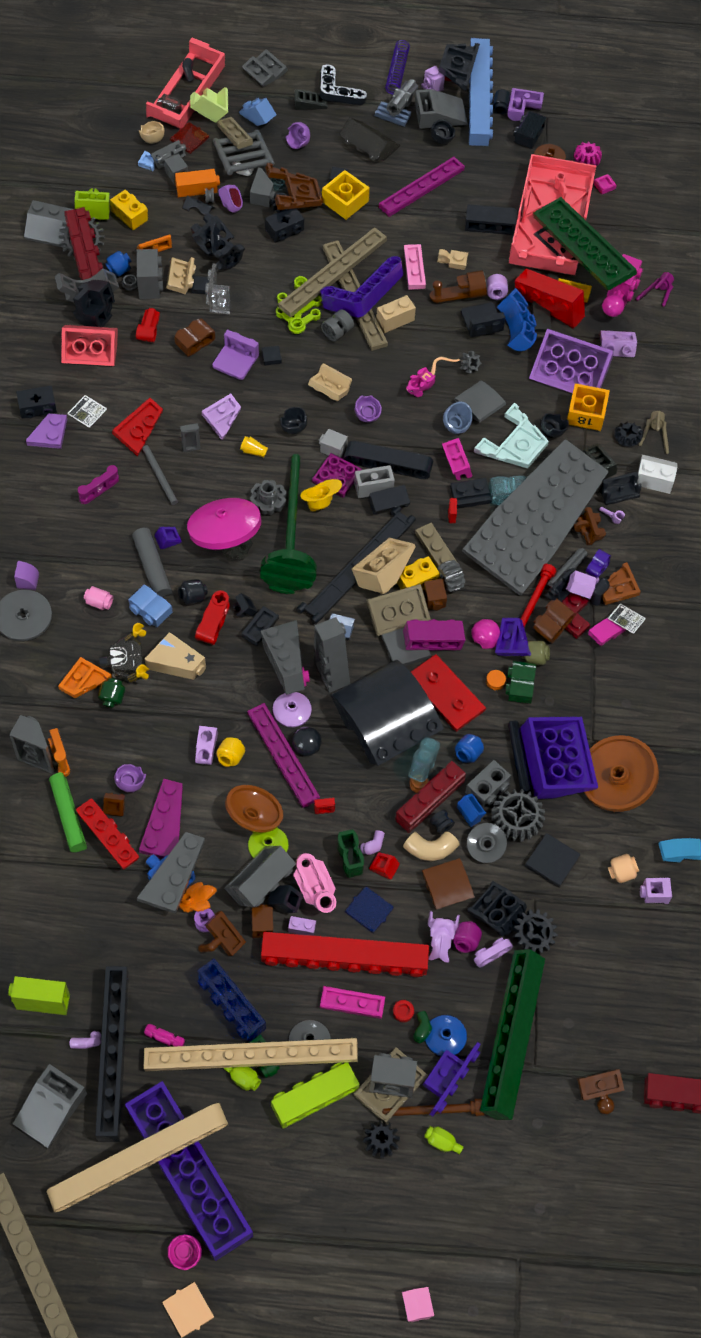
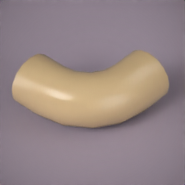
M447 831L435 841H427L417 832H414L406 840L403 848L420 860L436 861L444 859L453 853L459 846V841L453 834Z

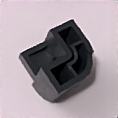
M91 280L77 287L79 293L73 298L76 306L73 314L84 326L103 327L112 317L111 309L112 303L115 302L114 294L109 281Z

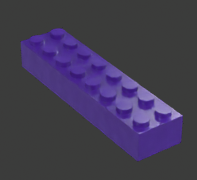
M163 1081L125 1104L128 1114L143 1139L185 1119ZM199 1141L157 1162L214 1261H217L253 1237V1231Z

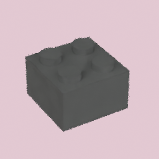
M158 249L137 250L139 299H160V291H163V281H160L163 278L162 257L158 256Z
M384 1053L378 1056L374 1055L369 1092L412 1098L417 1061H413L412 1058L405 1056L400 1057V1059L391 1058V1055Z

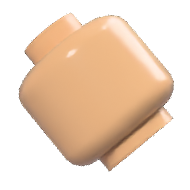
M624 854L611 859V867H608L612 879L616 878L619 883H624L637 877L639 869L634 856L630 857L629 854Z

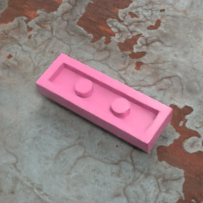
M421 244L404 245L408 290L425 289L426 282Z

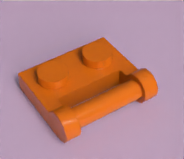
M55 728L50 730L51 738H48L53 758L59 766L58 773L62 772L67 777L70 774V768L58 729Z

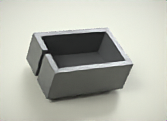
M265 846L224 889L240 906L257 907L265 900L264 896L268 892L274 891L279 886L278 882L282 878H286L292 873V868L296 863L281 846Z

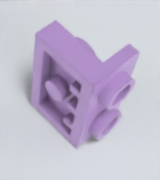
M601 330V347L614 351L613 356L635 357L637 346L635 332Z

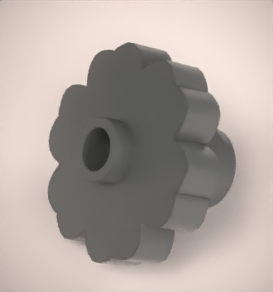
M264 480L262 484L256 483L251 489L250 502L258 507L261 514L272 515L274 511L279 512L286 505V490L283 485H276L274 480Z

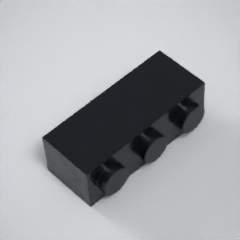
M467 204L465 231L514 235L517 224L516 208Z

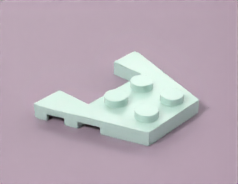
M514 403L505 413V418L518 425L500 447L483 438L474 448V452L528 468L546 448L549 441L535 425L533 426L530 423L526 414L522 413L519 410V406Z

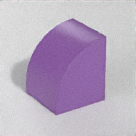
M22 561L17 562L14 576L17 588L36 590L39 572L34 566Z

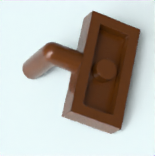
M218 911L205 924L214 939L211 943L200 944L198 949L200 952H212L220 945L228 956H233L246 941L222 911Z

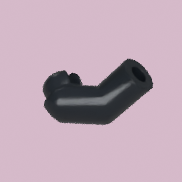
M186 58L183 60L182 67L187 82L195 79L192 71L194 63L190 58Z
M601 578L595 585L591 601L593 605L601 604L602 595L610 587L608 579Z

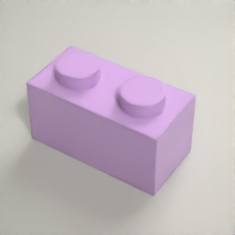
M291 916L288 932L314 936L316 921Z

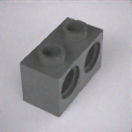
M493 760L467 784L465 793L467 795L473 794L482 808L487 804L491 805L496 800V795L500 791L503 793L509 788L511 775ZM498 777L501 781H494L492 778ZM483 789L487 791V793L481 794L478 790Z

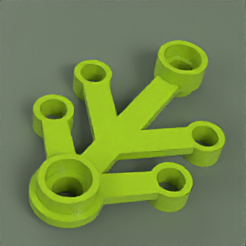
M303 276L296 277L294 288L300 287L307 279ZM279 293V294H278V296H277V301H278V303L283 300V299H280V298H286V297H287V294H286V293ZM318 295L298 311L294 318H290L284 312L279 313L282 310L278 307L276 308V316L284 318L289 323L288 328L290 332L300 334L304 332L307 323L320 319L321 312L319 309H312L310 314L303 318L301 316L313 306H321L322 298Z

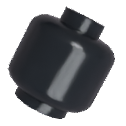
M199 579L183 581L181 587L178 588L180 600L184 601L187 605L202 603L205 595L208 593L207 586Z

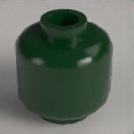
M108 678L107 681L101 683L98 699L103 702V706L114 708V705L122 703L125 693L122 681Z

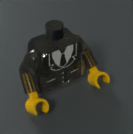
M136 623L133 626V631L111 645L110 656L99 657L100 668H112L113 677L127 684L140 679H148L149 675L145 672L149 671V668L143 665L141 641L138 638V635L141 637L146 635V631L142 629L144 625Z

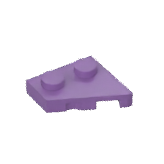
M49 413L26 439L27 446L61 449L67 415Z

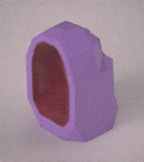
M226 185L218 190L222 204L228 211L236 213L241 209L243 201L237 186Z

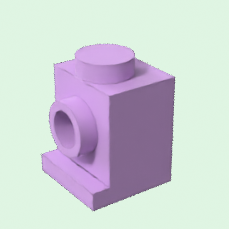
M436 66L425 70L424 83L421 84L424 90H443L445 76L438 71L439 69Z
M646 878L643 885L640 886V896L645 898V903L669 904L672 898L670 878Z

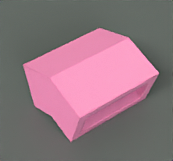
M428 1287L402 1292L408 1322L429 1319L434 1316Z

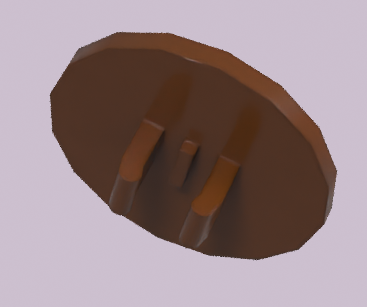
M553 144L541 145L534 151V155L566 159L565 152Z

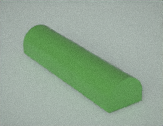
M62 772L56 773L49 778L69 849L71 852H79L87 849L68 781Z

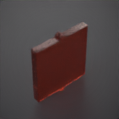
M188 122L170 138V141L175 142L179 140L181 144H185V151L191 154L209 138V135L202 131L200 127H196Z

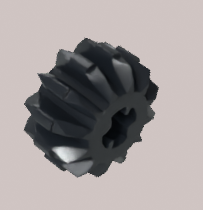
M379 1120L378 1127L376 1124L371 1123L370 1127L372 1130L366 1129L365 1134L368 1137L363 1138V1143L368 1144L365 1150L370 1151L373 1149V1157L377 1155V1152L380 1153L381 1159H384L385 1152L391 1157L393 1155L391 1149L398 1150L399 1147L396 1142L400 1141V1136L395 1135L398 1131L397 1128L390 1130L391 1123L388 1122L385 1127L382 1120ZM379 1136H383V1139H385L383 1144L378 1140Z

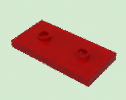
M437 654L411 672L422 686L435 710L456 732L486 710V707Z

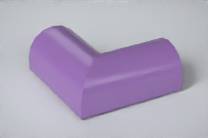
M512 88L508 108L509 119L513 121L521 120L525 107L541 110L544 93Z

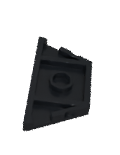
M475 43L474 46L446 44L438 71L466 91L480 44Z

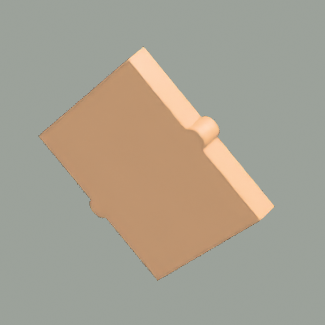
M195 1282L181 1291L177 1290L176 1294L162 1302L181 1338L194 1330H200V1326L214 1318Z

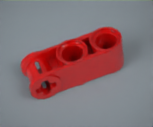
M216 591L212 595L202 621L197 628L196 640L211 645L216 643L219 631L224 624L230 607L229 596L225 591Z

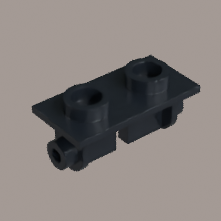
M575 568L568 569L567 573L562 577L563 581L559 580L553 587L551 586L545 597L554 601L559 599L563 602L571 593L566 589L570 574L577 570Z

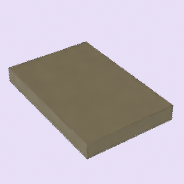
M421 584L366 600L376 636L404 628L406 622L413 619L419 621L431 620Z
M397 1047L389 1054L391 1058L400 1059L403 1056L407 1057ZM418 1066L416 1068L413 1093L428 1077ZM370 1075L357 1089L354 1096L386 1124L409 1098L369 1092ZM384 1108H392L388 1114L382 1113Z

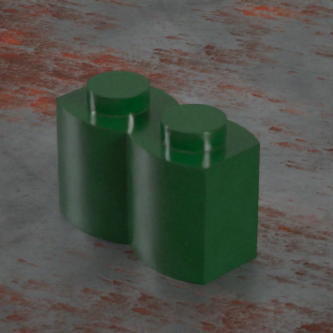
M513 661L512 667H508L507 678H511L510 683L506 684L505 694L509 695L508 701L531 704L536 664Z
M353 829L339 832L338 852L343 859V870L348 878L362 875L364 868V856L358 848L359 839Z

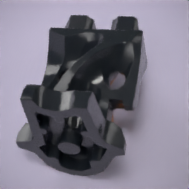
M207 213L203 217L206 223L203 227L196 223L190 228L193 233L192 237L208 256L213 254L219 259L216 263L219 270L231 269L241 261L245 248L241 244L234 245L230 241L235 237L217 215L213 216ZM220 231H224L226 237L220 236ZM208 242L211 243L210 249L206 247Z

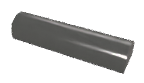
M137 529L132 534L150 588L161 597L173 594L150 529Z

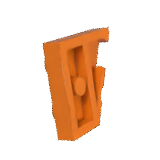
M80 657L58 687L64 693L77 698L100 686L103 681H107L112 676L105 670Z

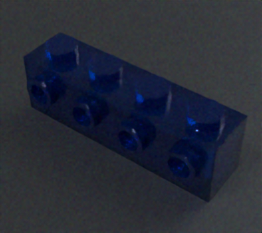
M214 958L197 970L198 984L204 991L207 989L210 992L212 1002L217 1007L219 1005L222 1007L224 1017L229 1023L234 1022L237 1026L236 1031L242 1039L246 1037L250 1042L266 1030L265 1020Z

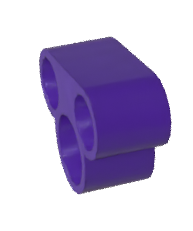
M599 549L585 572L597 579L608 567L611 555Z

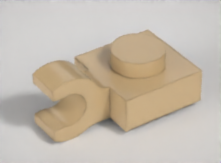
M440 249L437 262L449 263V268L465 270L468 253L451 250V254H449L448 251Z

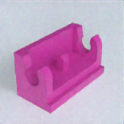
M459 438L443 443L444 452L456 479L460 480L462 474H465L467 478L472 477L470 465Z

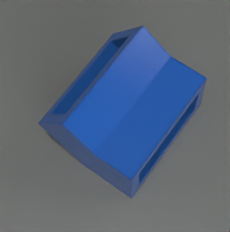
M473 794L465 795L457 804V809L470 827L481 822V818L486 814Z

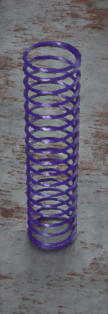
M399 41L396 42L385 89H388L391 84L396 85L393 87H401L410 48L407 41H405L408 46L407 50L397 48V45L400 43H398ZM397 54L404 55V56H403L404 59L397 58V57H402V56H399V55H397ZM395 62L402 63L400 65L402 67H397L402 70L395 69L392 64ZM394 70L400 71V73H402L400 75H395L400 78L393 77V75H391L393 73H398ZM392 78L398 79V80L400 81V83H399V82H398V83H393V82H391V81H396V80H393Z

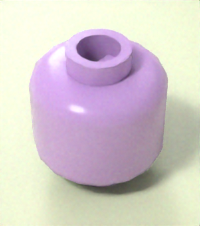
M501 274L489 276L486 281L487 295L494 300L504 298L508 293V283L505 276Z

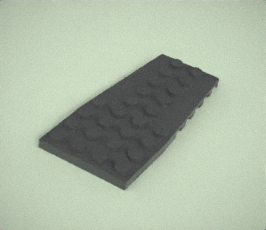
M565 439L495 509L463 548L462 552L521 596L540 573L543 565L547 564L606 477L608 470Z

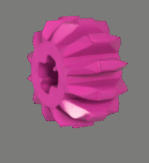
M589 141L587 144L582 142L580 145H577L574 152L575 162L598 166L602 157L600 146H596L595 143L590 144Z

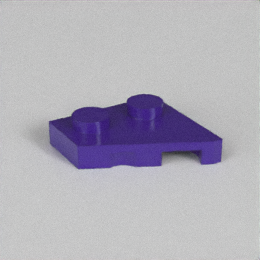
M502 618L500 635L495 650L498 656H531L523 622L520 618Z

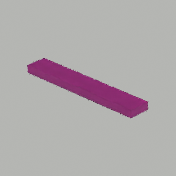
M452 157L381 201L379 208L390 217L464 171L465 166L458 159Z
M263 703L248 710V716L302 808L314 803V800L320 799L318 792L266 704Z

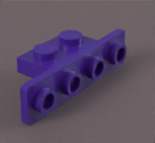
M479 1042L475 1044L465 1061H462L446 1049L423 1083L424 1087L440 1097L430 1112L432 1117L436 1112L441 1113L447 1105L445 1098L448 1094L452 1097L458 1088L457 1080L459 1078L463 1080L469 1071V1068L466 1066L470 1061L474 1063L481 1053L478 1051L481 1045Z

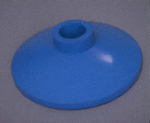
M441 1015L430 1021L432 1031L425 1041L433 1053L442 1056L447 1049L456 1055L464 1048L467 1033L461 1021L449 1015ZM443 1031H449L450 1036L445 1037Z

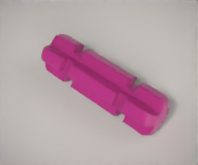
M148 1024L145 1028L144 1034L150 1038L154 1037L155 1040L169 1046L173 1045V1047L184 1046L185 1039L182 1037H175L173 1033L161 1028L157 1029L152 1024Z

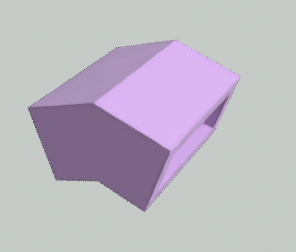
M574 571L570 574L566 589L569 592L590 599L595 589L596 578L579 571Z

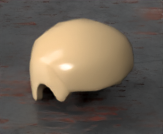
M151 121L141 125L139 133L146 143L154 144L161 141L165 130L160 122Z

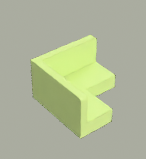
M224 87L220 92L215 93L206 88L203 91V95L194 92L190 95V108L216 123L228 113V89Z

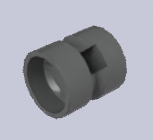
M343 309L337 311L332 317H329L321 324L323 333L333 342L337 341L343 334H346L354 327L352 317Z

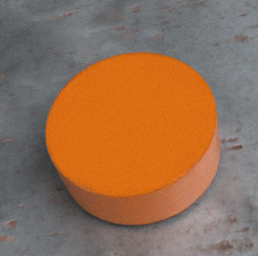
M492 670L487 675L486 683L489 688L499 690L504 687L506 676L499 670Z

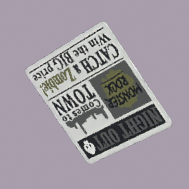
M85 395L68 412V415L87 427H91L107 408Z
M619 604L608 617L609 620L631 633H635L645 620L643 616L622 604Z

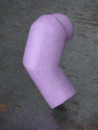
M378 830L375 831L372 841L360 845L361 852L367 855L379 852L385 833Z
M93 1031L90 1034V1038H71L70 1048L86 1049L99 1046L102 1034Z

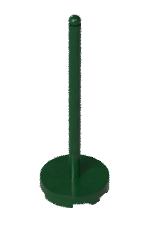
M293 454L291 457L285 549L266 555L262 559L260 566V578L269 585L271 590L284 594H294L296 590L311 588L317 576V565L312 557L295 550L300 471L299 454Z

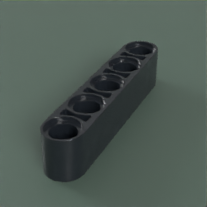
M349 441L344 455V460L356 466L372 469L391 465L393 473L419 479H428L430 477L434 462L427 455L359 441Z

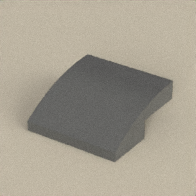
M267 49L257 58L252 56L242 66V69L262 86L274 82L288 71L287 67Z
M482 380L455 397V402H465L470 406L472 418L479 423L506 405L505 400Z

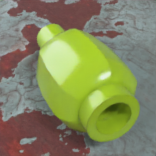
M250 1067L224 1068V1070L230 1073L232 1081L246 1091L250 1089L255 1091L261 1083V1079L258 1078L256 1071Z
M429 1126L424 1135V1138L428 1139L427 1141L431 1146L441 1151H454L460 1154L463 1149L462 1145L456 1143L455 1137L441 1127L436 1126L433 1128Z

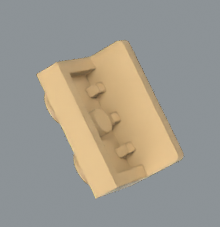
M172 257L166 284L167 289L186 294L187 290L192 288L194 283L192 275H194L196 265H194L195 258L191 257L189 262H185Z
M323 363L320 366L319 373L309 380L308 385L316 391L329 396L330 399L339 401L348 394L352 379Z

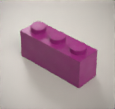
M413 619L406 622L403 630L406 650H461L465 642L463 622L453 619L447 621H437L435 619L419 621Z

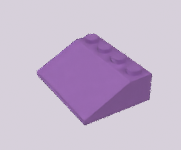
M547 329L529 379L569 393H573L575 383L601 388L614 351Z

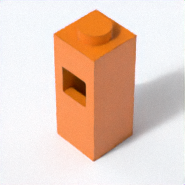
M215 169L175 173L178 197L205 194V188L208 190L214 188V193H217V186H220L219 175L216 176Z

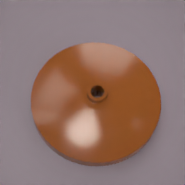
M618 735L605 738L590 748L598 788L584 793L593 804L607 811L623 812L642 805L653 794L659 779V767L655 755L645 743L634 737Z

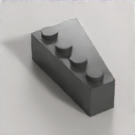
M337 617L316 624L314 630V663L329 693L350 685L345 641L346 629L343 623H339Z
M297 620L262 630L261 636L264 650L286 695L304 690Z

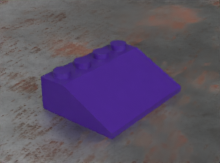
M528 717L520 727L534 795L538 799H548L597 789V779L582 717Z

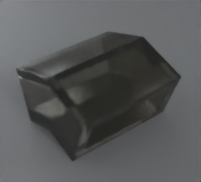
M163 94L161 98H158L156 103L157 106L177 114L182 109V101L167 94Z

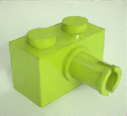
M93 188L89 191H76L75 209L85 207L86 211L89 210L91 219L93 217L98 220L109 219L110 193L99 192L96 188L94 192Z

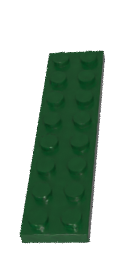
M562 197L533 212L534 218L607 291L637 275V269Z

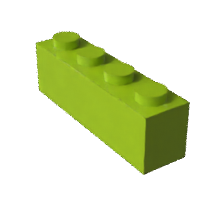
M337 1063L330 1068V1071L324 1074L319 1072L312 1076L311 1081L305 1084L300 1082L292 1087L293 1090L287 1093L283 1091L273 1097L274 1100L271 1101V1107L282 1129L357 1091L360 1084L349 1063Z

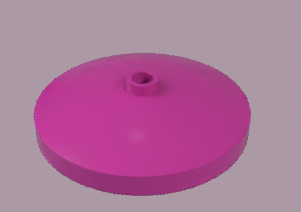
M225 498L212 501L197 509L189 518L187 524L189 537L196 545L207 549H226L240 545L258 532L261 526L260 511L254 503L245 499Z

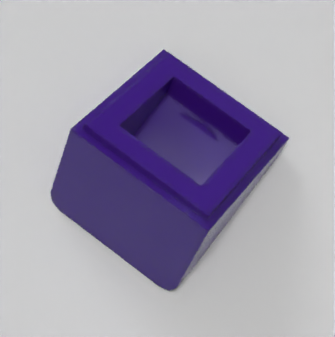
M159 527L155 533L160 549H165L182 542L176 527Z

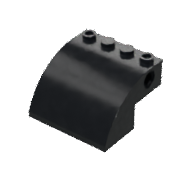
M397 659L331 694V698L346 728L355 731L369 762L377 766L444 729L420 683L408 668Z

